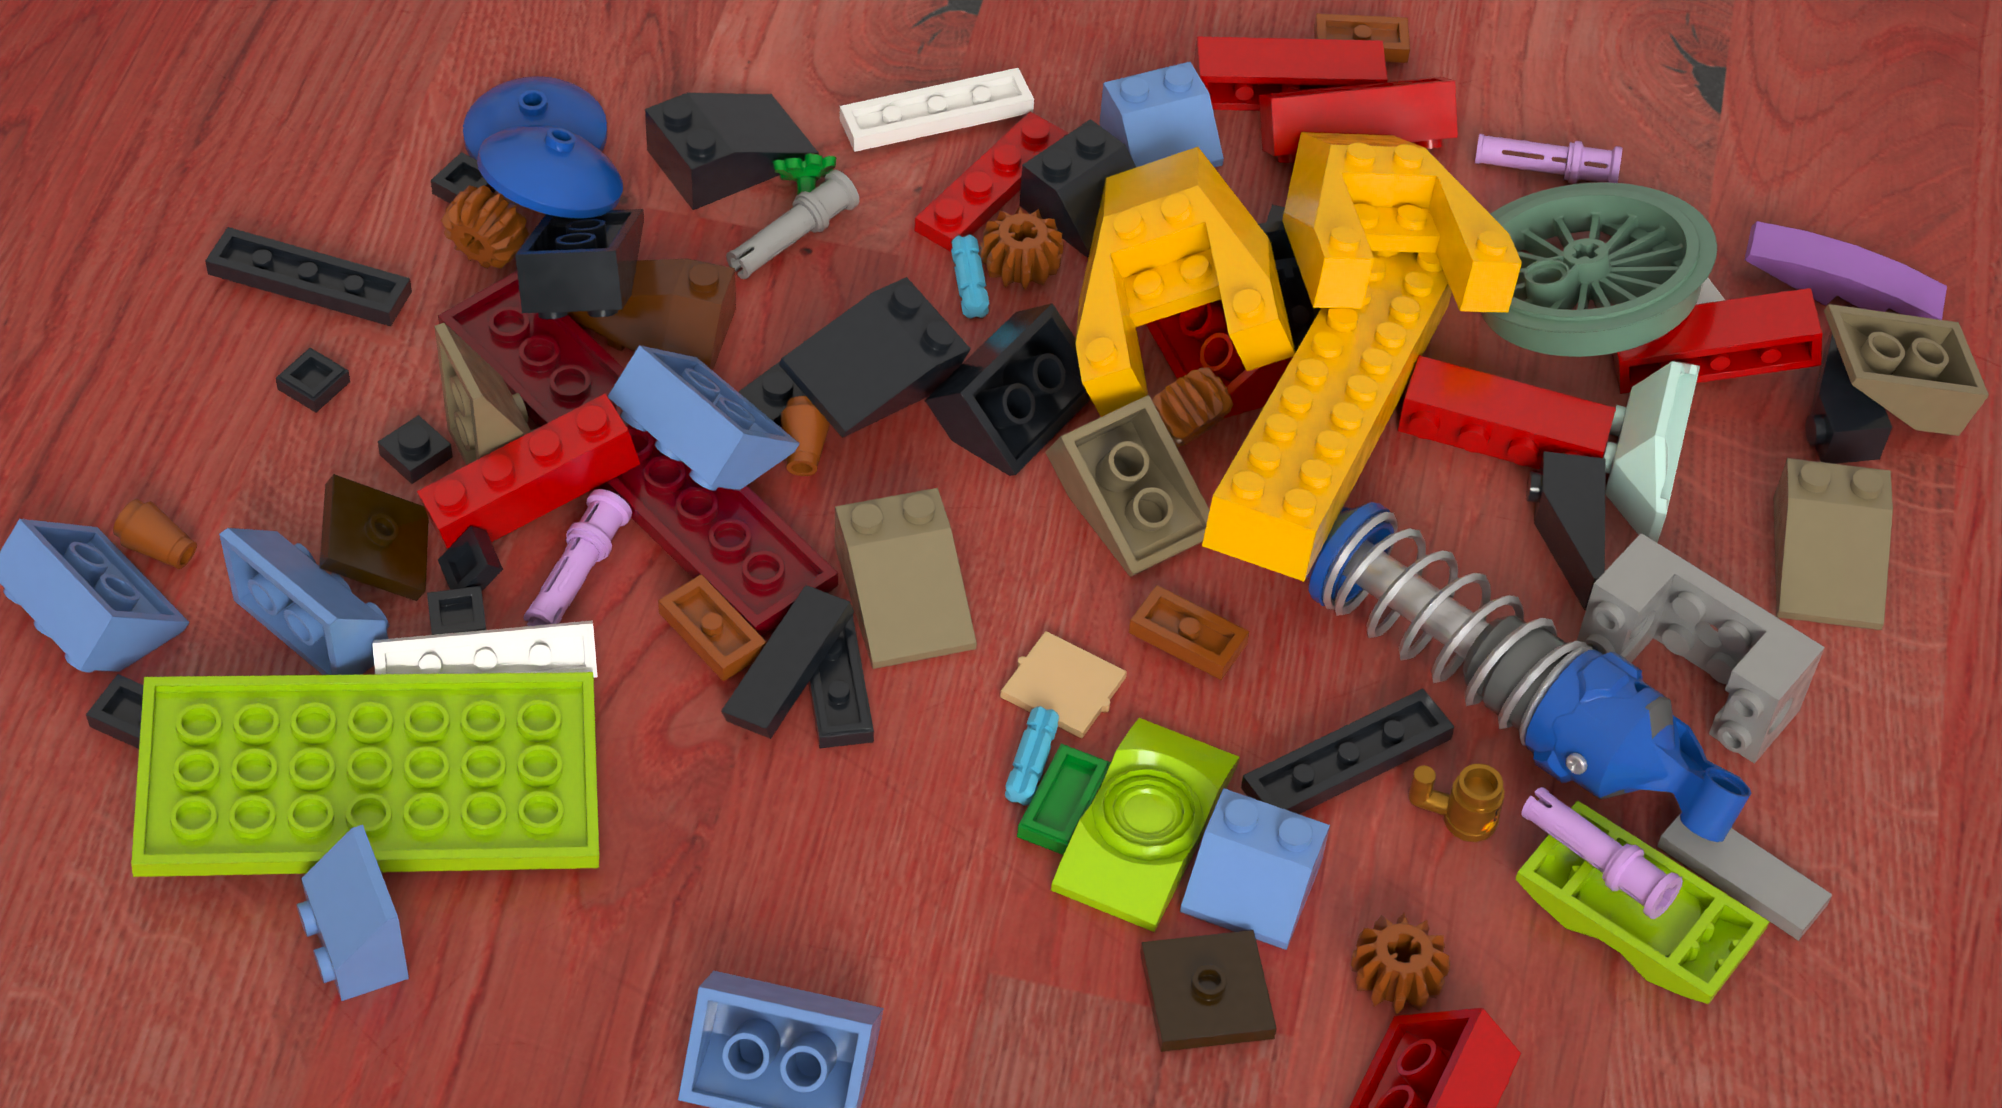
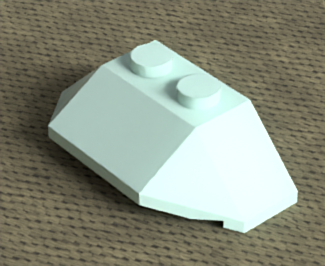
M1672 361L1632 387L1627 406L1616 405L1609 434L1618 436L1617 444L1607 442L1603 456L1606 459V473H1609L1605 495L1638 535L1642 533L1657 543L1668 511L1700 366L1690 363Z

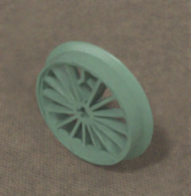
M1596 182L1565 185L1535 192L1514 200L1491 213V216L1510 234L1522 265L1509 312L1480 313L1487 325L1500 337L1512 344L1534 352L1556 356L1585 357L1612 354L1636 348L1670 332L1691 313L1699 299L1701 285L1708 278L1716 261V236L1710 223L1697 209L1680 198L1653 188L1624 183ZM1590 231L1589 238L1575 241L1570 234ZM1600 232L1612 236L1606 244L1599 240ZM1558 237L1564 250L1561 251L1545 240ZM1521 250H1526V251L1530 252L1531 254L1524 253V252H1519V251H1521ZM1593 300L1597 308L1588 309L1589 301ZM1578 303L1577 310H1572Z

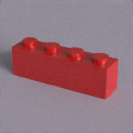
M1197 36L1193 67L1210 94L1213 110L1260 111L1259 94L1387 82L1388 80L1382 40Z
M1441 76L1259 94L1262 151L1277 156L1280 163L1295 162L1301 132L1393 135L1406 141L1414 142V144L1426 149L1442 147V139L1458 137L1455 80Z
M1811 288L1696 304L1691 313L1677 327L1665 335L1636 348L1612 353L1620 394L1630 393L1633 386L1672 361L1700 366L1696 383L1821 366L1822 329Z
M1419 355L1404 398L1398 431L1421 439H1428L1465 449L1469 452L1506 460L1517 465L1539 469L1544 451L1603 458L1616 408Z
M605 393L418 490L417 493L434 529L447 550L470 526L486 530L491 542L640 465V461L628 428Z

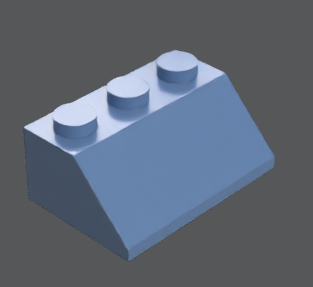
M639 345L608 395V398L623 410L620 416L626 423L640 431H648L657 439L654 445L660 452L676 461H683L692 469L689 473L690 477L699 485L712 491H716L718 487L741 490L793 454L800 444L697 357Z
M19 519L0 551V584L4 587L3 592L6 597L14 603L21 605L35 620L34 626L47 637L52 638L65 652L64 657L66 661L83 672L91 673L94 670L120 672L185 631L189 624V621L98 527Z
M227 528L219 534L233 599L238 605L322 675H362L374 666L373 640L388 639L387 628L389 627L386 616L378 606L372 602L365 604L352 593L349 585L340 575L333 572L328 574L316 564L311 553L302 544L296 543L293 545L277 531Z
M713 971L698 989L678 1100L710 1108H861L874 1062L884 1008Z

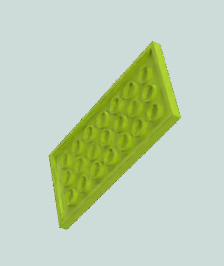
M593 672L144 677L131 860L133 877L306 874L351 828L363 825L381 872L599 868Z

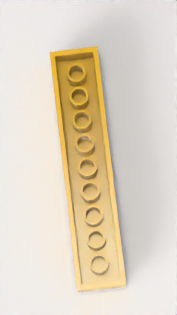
M1372 251L1374 263L1363 308L1320 309L1213 494L1202 543L1203 547L1305 581L1411 379L1418 356H1423L1448 308L1452 291L1436 253Z

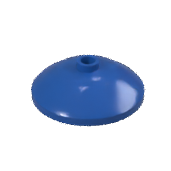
M522 77L497 85L481 95L473 103L466 114L463 124L465 147L469 156L477 160L480 146L486 138L503 129L516 126L546 125L562 128L583 137L600 151H603L607 141V120L600 103L583 88L552 77Z
M546 125L510 127L486 138L479 149L477 166L486 182L506 198L531 210L565 218H591L604 215L613 210L620 201L623 192V181L612 161L589 141L568 130Z

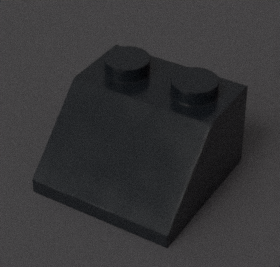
M1090 119L1022 165L1019 206L1030 214L1039 209L1042 219H1055L1057 231L1062 233V239L1088 258L1106 178L1136 168V165L1125 144Z

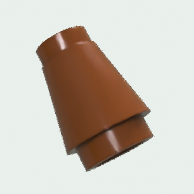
M797 396L787 402L786 408L780 415L782 429L800 443L796 451L786 458V468L794 475L810 476L817 472L830 423L806 396Z
M139 499L132 500L120 512L113 527V533L120 538V543L123 547L172 565L177 569H182L188 564L197 548V543L191 540L152 501L144 503Z

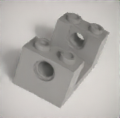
M1642 533L1594 583L1577 641L1586 642L1587 647H1592L1593 650H1597L1603 655L1615 652L1630 663L1654 638L1665 645L1672 653L1684 657L1709 673L1716 681L1726 684L1725 691L1729 693L1726 704L1716 714L1709 735L1720 741L1728 750L1739 753L1754 764L1800 711L1825 648ZM1710 624L1713 625L1714 627H1716V628L1718 629V632H1717L1716 630H1714V629L1710 626Z

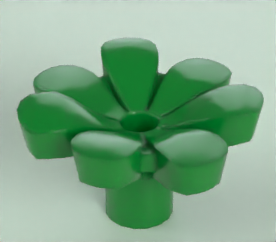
M808 153L805 155V161H802L801 158L774 160L773 166L775 172L780 174L782 180L797 182L798 195L804 191L811 192L816 188V180L824 178L827 173L836 167L837 158L835 156L823 158L821 155Z

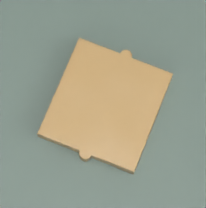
M1045 631L1029 654L1018 659V668L1001 690L1000 697L1028 712H1031L1037 706H1041L1046 710L1053 709L1059 715L1058 727L1082 739L1100 713L1109 711L1110 699L1126 679L1127 671Z

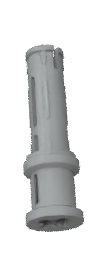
M835 169L827 173L825 182L811 192L804 191L795 197L793 208L736 249L729 251L726 255L729 266L735 268V272L742 267L743 269L738 272V277L747 279L753 272L808 232L824 231L828 228L830 219L844 209L853 210L858 206L860 202L859 194L853 182L839 170Z

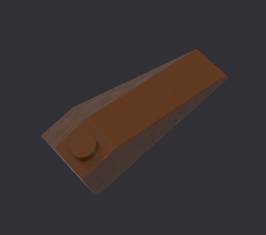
M691 259L637 260L632 295L623 310H618L617 314L608 317H591L588 315V311L569 312L568 315L582 329H590L606 337L607 345L619 351L626 347L635 352L640 345L697 357L713 371L736 310L735 268Z

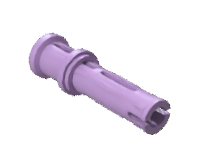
M1479 134L1475 163L1564 175V180H1568V183L1576 184L1578 180L1617 183L1623 147L1615 146L1613 150L1584 147L1582 141L1570 142L1569 147ZM1507 150L1544 156V159L1541 160L1502 154V151ZM1552 157L1567 160L1566 163L1552 161ZM1584 162L1605 164L1606 168L1585 166Z
M596 489L590 493L586 502L588 508L581 520L572 524L567 531V546L564 553L544 582L536 599L524 614V621H528V626L560 623L562 616L572 603L591 568L596 562H600L608 557L612 550V538L618 528L625 526L632 516L630 506L619 495L604 489Z
M1540 787L1535 791L1539 801L1533 796L1528 798L1522 809V817L1532 821L1602 872L1603 881H1605V885L1612 891L1622 890L1644 906V914L1650 919H1656L1661 916L1673 903L1683 882L1682 877L1673 872L1666 874L1645 859L1643 849L1637 845L1626 844L1622 846L1550 794L1546 788Z

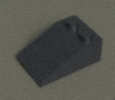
M687 92L645 109L647 151L692 210L779 176L780 174L774 170V160L801 158L802 161H805V155L808 153L819 155V152L772 94Z
M611 210L604 215L591 218H565L545 214L515 254L522 314L538 313V317L542 319H557L567 316L569 312L588 311V315L591 317H608L617 314L618 310H623L632 295L644 224V210Z
M906 277L866 296L782 357L779 366L812 404L815 405L839 435L844 438L930 396L962 365L971 348Z

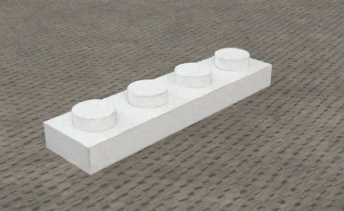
M1019 68L842 105L840 106V122L854 152L1021 116L1029 112L1033 113L1034 98Z
M593 620L373 640L372 643L375 674L593 672L594 677H598Z

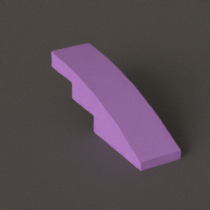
M1759 221L1751 226L1744 260L1797 290L1811 288L1814 300L1825 306L1836 296H1839L1861 309L1885 312L1888 308H1891L1904 315L1942 320L1947 286L1903 263L1857 245L1805 230Z

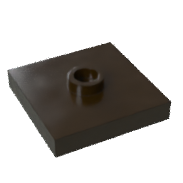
M333 474L325 484L320 568L417 601L426 591L429 517L424 506Z
M1254 930L1141 943L1140 955L1161 1052L1275 1039L1277 1028Z

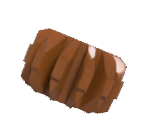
M469 185L464 191L459 192L446 208V213L441 219L446 228L444 235L446 238L454 241V249L466 254L468 261L477 260L482 267L487 269L490 266L502 269L507 262H511L529 236V232L525 227L527 223L526 218L515 210L517 205L506 201L500 193L494 194L485 185L479 188Z
M1018 207L1013 215L1000 211L996 221L987 222L986 228L983 231L980 256L982 263L987 265L989 277H1002L1005 287L1013 282L1021 283L1026 290L1031 281L1044 285L1049 275L1057 274L1058 268L1061 265L1064 240L1062 239V233L1057 231L1055 219H1042L1039 209L1031 214H1025Z
M1210 368L1192 370L1186 376L1179 377L1174 383L1165 387L1161 393L1154 396L1152 400L1177 448L1185 446L1195 438L1198 439L1203 433L1212 429L1215 424L1224 419L1225 415L1230 413L1233 406L1227 387L1219 376L1216 377Z
M1405 913L1398 917L1397 923L1393 924L1381 915L1378 921H1375L1373 929L1364 928L1359 934L1356 944L1357 949L1353 951L1351 958L1352 971L1357 973L1355 981L1357 991H1373L1371 1000L1374 1007L1387 1000L1392 1002L1396 1014L1404 1008L1405 1002H1408L1420 1011L1426 1005L1428 997L1437 999V996L1443 991L1444 977L1448 975L1450 968V956L1443 953L1445 948L1444 935H1428L1429 926L1427 920L1417 926L1409 924Z

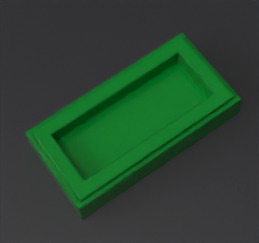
M1061 743L1018 825L1017 837L1064 855L1079 819L1092 804L1111 762Z

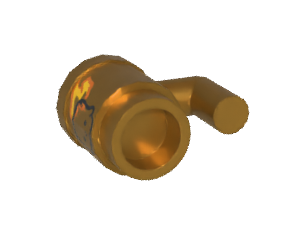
M1479 763L1465 767L1455 779L1450 794L1433 789L1436 773L1431 767L1423 765L1415 769L1409 790V801L1412 805L1444 815L1447 829L1455 837L1463 841H1484L1494 834L1499 824L1505 794L1502 776L1496 769Z

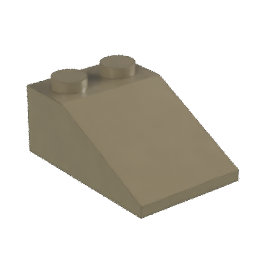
M1828 304L1824 309L1826 319L1851 384L1913 429L1959 436L1988 398V391L1959 322Z
M445 323L435 325L447 429L465 464L468 465L532 432L533 430H530L527 425L528 414L520 394L511 395L502 376Z
M1149 395L1060 436L1045 452L1068 497L1130 577L1203 542L1210 510Z
M1787 458L1773 497L1776 617L1882 630L1885 618L1893 515L1891 471Z
M938 488L835 506V549L872 669L976 649L977 642L953 534Z

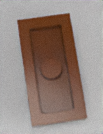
M1316 13L1314 24L1315 39L1382 40L1385 62L1408 63L1410 53L1408 18Z
M702 574L658 600L659 614L722 681L727 680L754 663L766 645V641Z
M1159 585L1155 586L1131 618L1129 625L1130 634L1220 680L1223 679L1246 647L1250 632Z

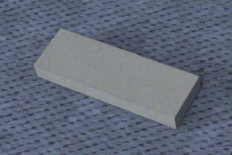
M1679 814L1661 835L1657 845L1658 848L1798 941L1827 907L1832 897L1831 893L1732 828L1723 842L1709 841L1689 830L1680 820Z

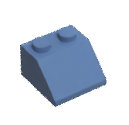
M1190 61L1103 83L1099 124L1103 129L1125 144L1136 167L1195 147L1200 148L1214 167L1223 165L1224 157L1210 94Z
M1223 788L1204 832L1180 912L1234 932L1254 930L1257 940L1287 950L1321 866L1330 825Z
M363 825L351 828L301 878L306 901L296 904L306 936L309 937L317 934L322 947L313 950L322 981L327 983L334 980L341 1001L409 979L398 915Z

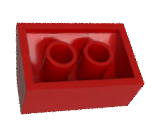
M1222 299L1146 324L1177 379L1199 368H1210L1216 377H1220L1227 387L1228 394L1233 403L1230 413L1225 415L1224 418L1264 407L1293 358L1290 357L1246 371L1229 336Z
M1484 1008L1394 1016L1349 1108H1496L1509 1083L1521 1052Z

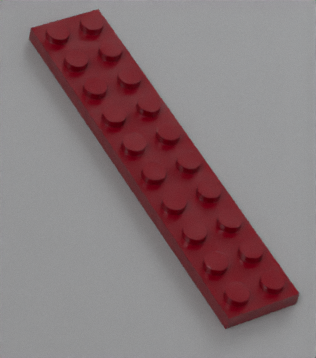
M517 271L438 315L439 324L445 323L502 376L511 395L520 394L528 416L539 427L605 393L608 396L624 371V368L569 315L557 319H542L538 317V313L522 314ZM611 401L620 416L623 410ZM623 420L629 430L640 465L600 485V487L623 498L632 510L631 518L693 579L702 574L760 636L780 624L805 585L826 593L838 586V572L748 486L741 490L718 487L716 491L704 488L690 477L689 473L692 469L683 461L671 459L655 447L654 444L657 439L648 431H640Z

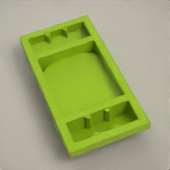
M1138 718L1117 748L1092 804L1079 819L1052 881L1051 891L1155 932L1204 835L1223 788H1227L1239 764L1240 757Z
M1577 800L1571 807L1572 810L1622 846L1631 844L1643 849L1644 858L1666 874L1673 872L1682 877V887L1673 903L1661 916L1656 919H1650L1643 912L1644 906L1622 890L1612 891L1605 885V881H1603L1602 872L1551 835L1545 838L1520 868L1515 880L1563 927L1597 938L1612 947L1646 981L1683 997L1709 1004L1767 929L1770 921Z

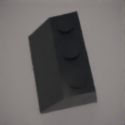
M1053 303L1015 312L925 399V402L954 443L1007 475L1013 476L1091 398L1081 380L1075 344L1076 338Z

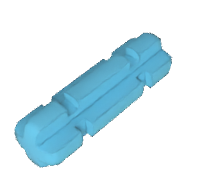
M958 235L952 240L953 248L951 252L953 262L956 264L954 269L959 296L962 298V312L969 319L976 316L983 318L989 312V297L987 290L984 288L986 282L981 257L978 255V252H980L978 240L973 235L965 237Z
M1037 706L1030 712L1027 721L1028 727L1023 732L1013 762L1014 768L1010 771L1005 785V797L1010 802L1029 805L1038 789L1037 783L1041 780L1052 747L1050 744L1054 740L1058 728L1059 715L1053 709L1046 710L1041 706Z

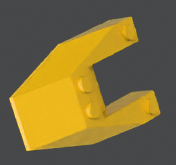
M1301 132L1282 222L1313 308L1362 309L1374 263L1372 251L1436 253L1460 311L1509 312L1522 265L1510 234L1426 148L1393 135Z
M1199 147L1106 178L1079 298L1075 343L1082 383L1101 417L1148 395L1136 327L1222 299L1229 336L1246 371L1293 357L1295 354L1270 240Z

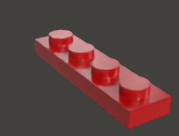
M1029 112L915 217L914 231L951 252L953 248L952 240L956 236L965 237L973 235L1021 190L1022 165L1062 139L1068 132Z

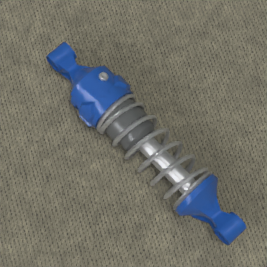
M1369 502L1355 508H1342L1308 573V590L1313 600L1325 606L1326 609H1335L1336 616L1351 613L1370 593L1378 599V602L1372 610L1366 625L1368 638L1383 635L1402 615L1412 623L1405 632L1399 646L1400 660L1414 658L1424 649L1432 637L1444 644L1445 646L1436 658L1431 670L1433 683L1446 681L1464 661L1463 673L1467 686L1465 691L1466 706L1478 704L1483 700L1485 706L1498 715L1499 729L1511 726L1519 729L1522 745H1526V748L1534 753L1535 765L1561 783L1573 780L1600 800L1638 790L1673 793L1682 811L1680 820L1689 830L1709 841H1724L1752 794L1751 790L1739 776L1707 760L1702 746L1691 728L1673 715L1671 700L1643 682L1642 670L1615 652L1603 655L1599 651L1593 650L1592 647H1587L1586 642L1573 641L1566 643L1557 637V631L1551 619L1539 618L1525 622L1523 620V606L1519 597L1507 595L1490 601L1491 588L1486 575L1471 573L1458 578V564L1452 552L1442 550L1426 555L1425 539L1421 532L1411 528L1397 532L1398 526L1394 513H1391L1389 509L1380 503ZM1404 538L1414 539L1417 544L1416 561L1409 567H1406L1390 556L1394 543ZM1437 560L1446 561L1450 567L1447 586L1441 590L1421 577L1423 568ZM1471 582L1479 583L1482 588V600L1479 609L1474 613L1453 599L1456 590ZM1503 605L1513 607L1515 615L1497 618L1491 623L1486 621L1487 615L1496 608ZM1386 607L1392 608L1383 622L1377 626ZM1421 628L1424 631L1423 634L1419 637L1415 644L1410 647L1413 639L1415 638L1416 634ZM1453 651L1457 653L1450 661V663L1444 668L1446 662L1448 661Z

